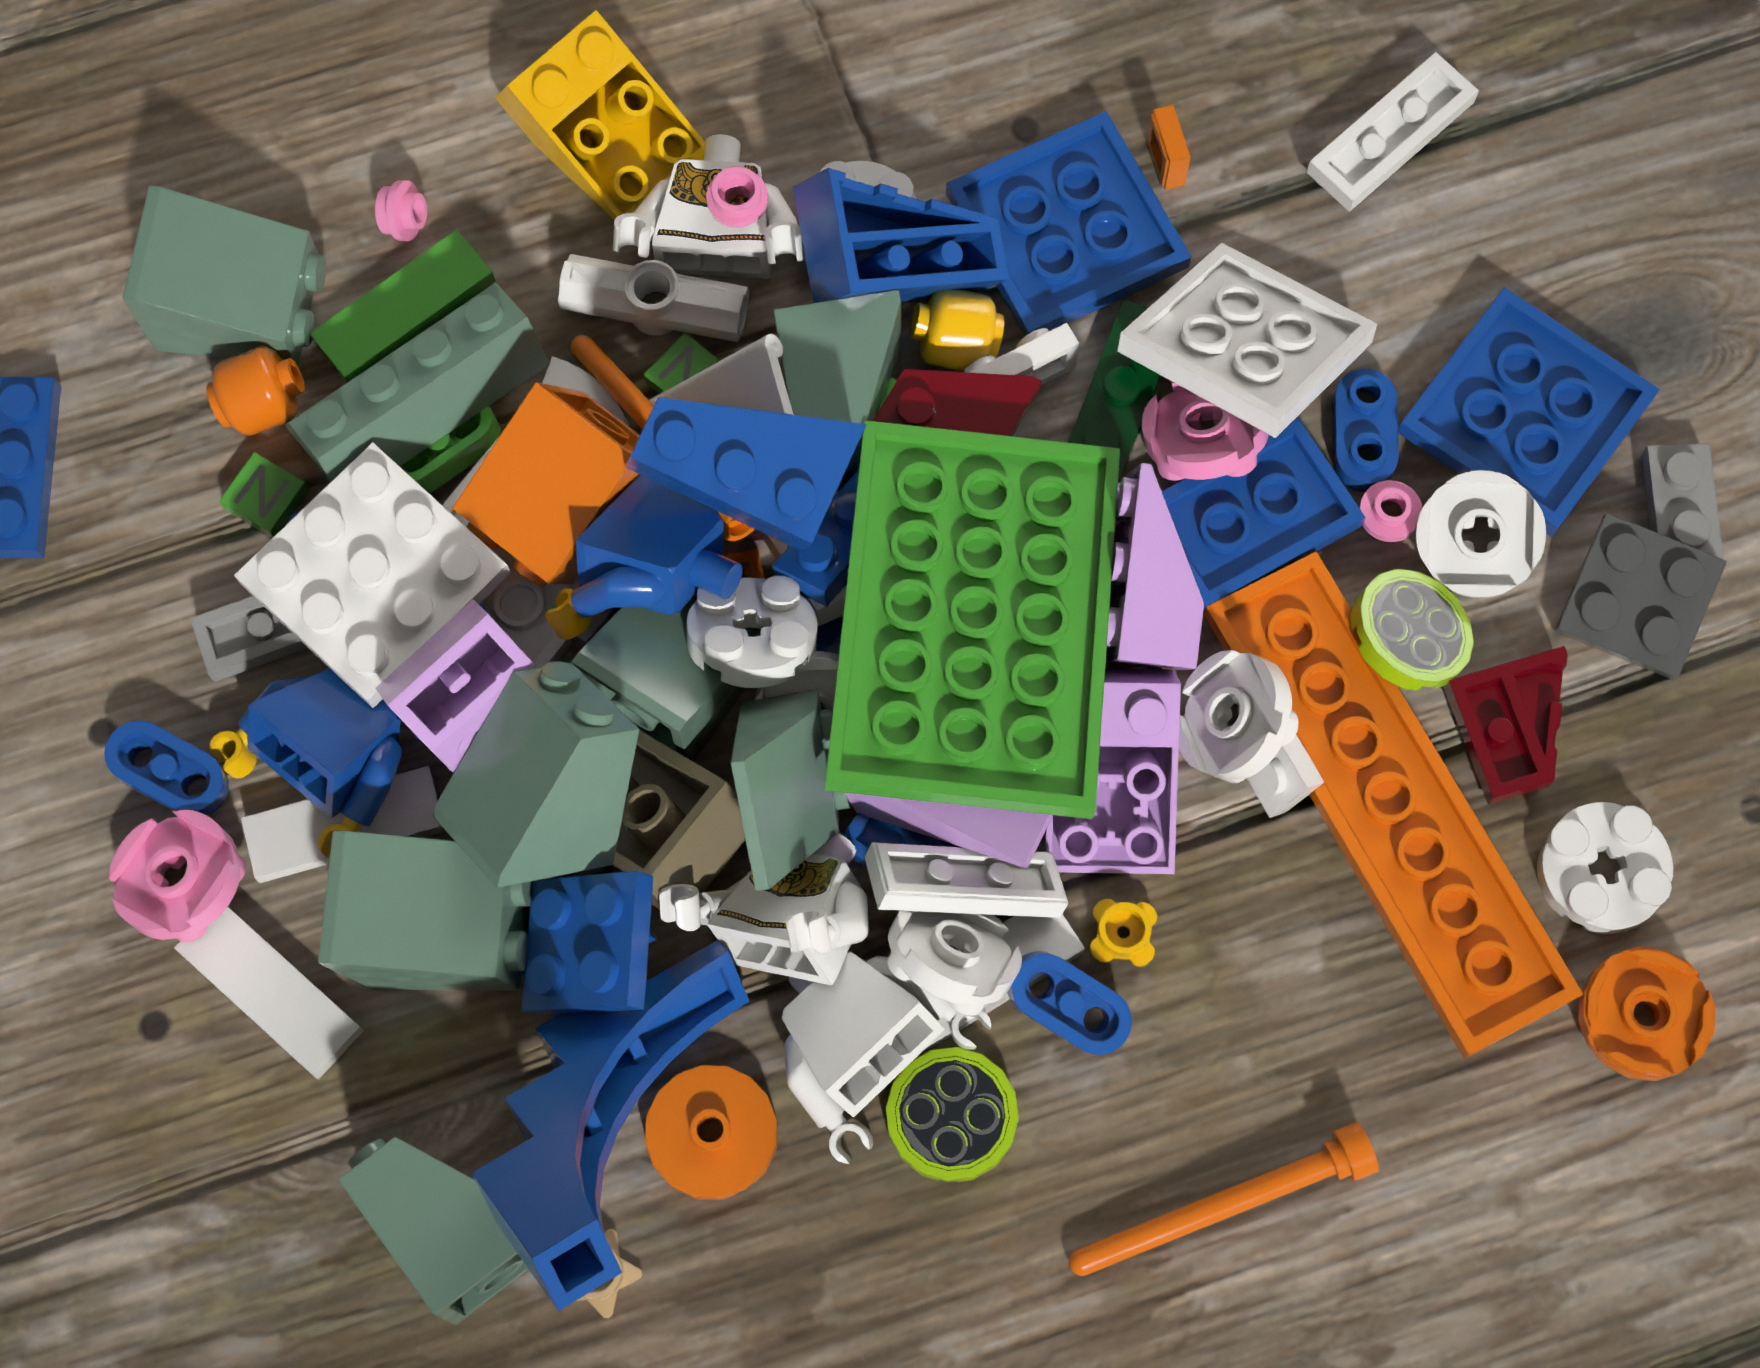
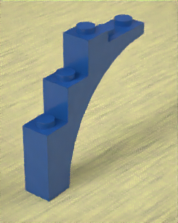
M718 940L647 980L644 1010L559 1014L536 1027V1031L554 1070L505 1098L525 1142L472 1172L497 1225L558 1311L622 1273L604 1234L600 1200L604 1168L623 1123L640 1096L676 1056L706 1030L749 1002L730 953Z

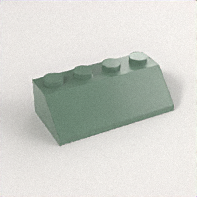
M495 283L285 424V427L329 484L372 442L400 467L437 440L478 414L481 410L550 365V362L528 317L503 289Z

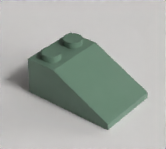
M818 689L741 702L731 766L755 891L770 889L839 833L840 810L850 808V802L843 792L825 791L833 708L822 710Z

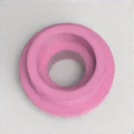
M741 166L728 167L719 172L708 186L706 194L708 209L714 219L725 226L734 228L749 226L758 221L767 209V187L762 178L750 169ZM734 195H744L749 199L741 205L727 203L728 199Z
M397 180L391 186H384L379 190L375 202V217L378 228L383 234L392 235L397 241H411L416 237L419 229L424 227L427 219V204L424 196L419 193L413 182Z
M1393 480L1381 481L1372 485L1364 493L1359 505L1360 510L1366 517L1362 525L1364 529L1374 538L1385 542H1398L1410 537L1417 529L1418 518L1423 508L1419 496L1411 487ZM1386 501L1398 504L1402 509V515L1397 517L1388 516L1383 512L1381 504Z

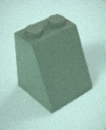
M149 186L122 299L156 351L226 359L264 345L274 349L283 360L292 358L298 366L302 347H309L312 342L310 333L314 330L315 322L314 314L310 309L314 291L321 292L325 283L326 260L323 255L319 254L307 230L163 187Z
M899 290L775 309L776 335L783 346V354L779 357V362L793 414L864 424L865 420L873 421L879 410L886 381L895 377L901 356V299ZM863 433L836 492L848 482L860 467Z
M697 593L679 613L671 615L642 607H622L578 652L572 660V664L612 701L640 731L694 762L746 688L722 682L721 671L711 668L705 662L703 671L690 657L686 641L687 616L689 609L697 600ZM744 628L748 636H760L761 629Z
M548 662L542 667L514 671L435 804L433 817L496 888L613 865L639 728L572 663Z
M333 831L318 963L373 990H520L521 971H525L528 934L525 932L527 906H531L533 881L496 888L455 841L352 831Z
M394 1137L387 1143L383 1139H377L360 1149L348 1161L351 1170L338 1179L433 1315L455 1325L459 1324L529 1270L497 1225L476 1181L397 1137Z

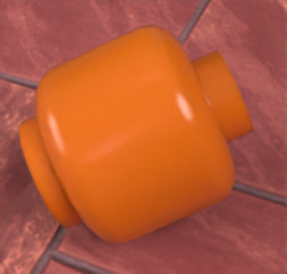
M263 345L220 361L213 370L212 381L207 383L206 392L210 407L223 427H233L238 433L251 436L292 420L298 412V395L305 392V384L302 374L292 358L283 360L274 349Z

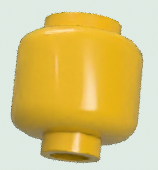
M962 289L941 290L930 297L928 304L917 303L912 316L910 338L919 340L920 354L925 363L964 372L970 364L982 357L989 355L997 357L1004 332L1003 314L996 313L994 302L985 294Z

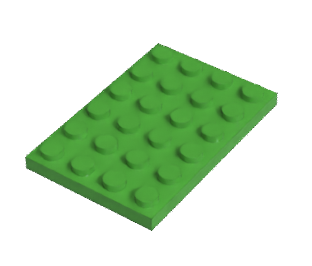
M865 420L864 424L867 425L863 431L825 791L1092 819L1096 811L1120 448Z

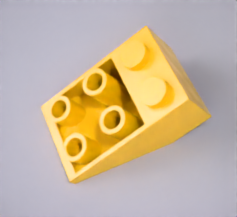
M597 10L510 82L495 97L531 142L613 220L622 214L634 213L659 181L671 177L673 166L677 161L681 159H704L705 141Z

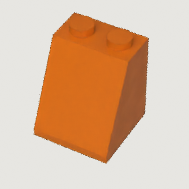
M536 382L452 509L469 521L466 528L486 546L493 549H498L501 546L517 560L513 567L529 581L545 587L547 583L573 584L578 578L577 538L640 475L625 468L640 434L585 392Z

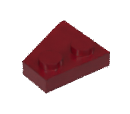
M903 369L873 421L1013 437L1040 391L1042 380L1035 376Z
M1565 646L1449 680L1447 685L1444 686L1488 805L1547 788L1555 780L1558 752L1555 748L1556 732L1561 724L1563 705L1560 702L1563 670L1567 666L1568 658Z

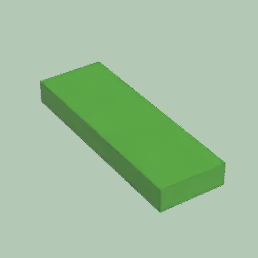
M456 229L313 330L310 336L315 345L347 383L459 308L496 280L492 270Z

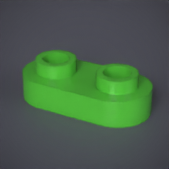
M487 406L400 467L428 493L435 491L481 459L495 440L500 437V424L491 407Z

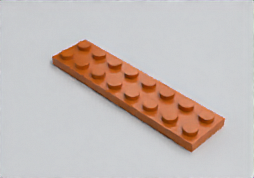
M1316 551L1207 606L1204 616L1225 651L1234 650L1239 653H1252L1275 663L1284 673L1291 690L1292 710L1296 713L1299 721L1296 735L1324 780V783L1310 793L1309 796L1463 1059H1466L1575 1001L1583 995V992L1399 687L1383 679L1363 659L1357 647L1361 643L1357 634V628L1353 631L1351 629L1350 614L1352 609Z

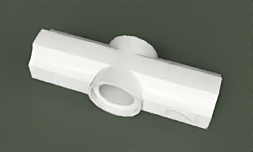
M570 254L568 260L564 261L560 276L558 304L562 310L632 322L641 332L648 335H664L675 330L739 342L740 336L743 335L747 318L749 288L747 286L676 274L667 263L659 260H645L633 266ZM652 292H661L667 295L662 302L656 304L641 302L643 297Z

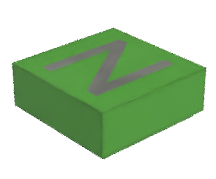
M685 332L644 373L645 383L658 394H661L720 360Z
M254 452L221 497L219 503L224 510L273 538L283 528L289 519V515L293 514L310 489L305 481Z

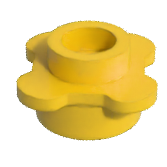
M1111 899L1099 901L1092 913L1093 918L1097 922V935L1090 944V952L1093 958L1100 963H1108L1112 959L1130 960L1137 967L1150 963L1155 954V949L1150 943L1152 926L1157 921L1155 909L1146 902H1140L1136 905L1129 902L1115 903ZM1121 927H1126L1130 931V935L1127 938H1121L1118 936L1117 930Z

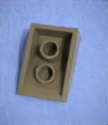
M639 730L613 865L601 868L608 873L639 871L652 875V905L660 909L659 892L662 888L673 884H689L697 887L699 893L704 892L746 839L737 793L728 782Z

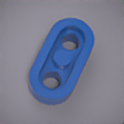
M1367 368L1353 370L1346 374L1340 380L1332 400L1333 468L1345 486L1359 492H1366L1372 485L1390 480L1399 460L1396 388L1386 375L1377 370ZM1362 390L1369 391L1374 394L1377 401L1374 403H1364L1357 397L1356 393ZM1363 447L1371 448L1376 452L1378 459L1366 461L1359 456L1357 450Z
M131 721L118 727L107 740L104 756L106 765L111 773L123 784L172 811L193 810L208 816L218 810L224 803L229 790V780L223 767L210 754L159 726L147 721ZM146 749L153 751L152 759L147 765L135 767L134 760L139 752ZM200 778L206 779V788L200 795L188 796L187 791L191 782Z
M1035 951L1022 956L1020 971L1007 992L1011 1003L1018 1011L1075 1047L1090 1054H1108L1124 1044L1131 1031L1132 1016L1128 1004L1119 994L1064 959L1051 953ZM1044 972L1049 981L1048 988L1042 995L1033 996L1029 990V981L1035 974ZM1099 1007L1103 1015L1102 1023L1094 1030H1087L1083 1021L1085 1013L1090 1008Z

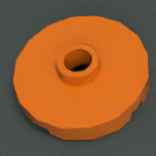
M1638 946L1612 955L1590 973L1582 989L1583 995L1579 997L1578 1022L1587 1046L1604 1066L1629 1079L1657 1081L1682 1073L1705 1054L1715 1032V1003L1710 990L1706 991L1703 982L1697 977L1700 974L1688 961L1665 949ZM1636 1005L1645 1006L1652 1012V1026H1643L1638 1023L1634 1016Z
M700 1065L677 1074L657 1092L646 1115L645 1144L653 1167L673 1189L694 1199L724 1200L746 1190L752 1184L754 1185L767 1172L777 1150L778 1122L768 1095L750 1076L728 1066ZM707 1120H717L723 1125L722 1136L715 1142H705L699 1137V1128Z

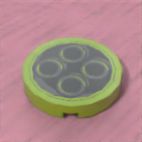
M1395 569L1379 574L1354 600L1350 614L1352 631L1357 628V634L1361 640L1357 647L1363 659L1383 679L1407 690L1419 691L1423 687L1434 686V689L1447 685L1448 681L1456 677L1469 663L1474 645L1470 619L1460 601L1441 582L1418 571Z
M959 1047L930 1050L914 1059L893 1082L886 1105L889 1138L901 1160L921 1176L946 1182L974 1180L995 1168L1011 1148L1019 1120L1016 1092L1003 1070L983 1054Z

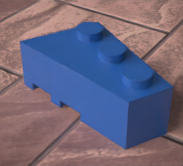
M827 168L793 186L813 303L899 290L901 302L926 300L941 290L962 289L978 293L1009 280L998 218L935 199L925 202L897 193L898 188L880 183L876 186L864 184L845 178V172Z
M658 397L625 468L803 551L812 544L867 424Z

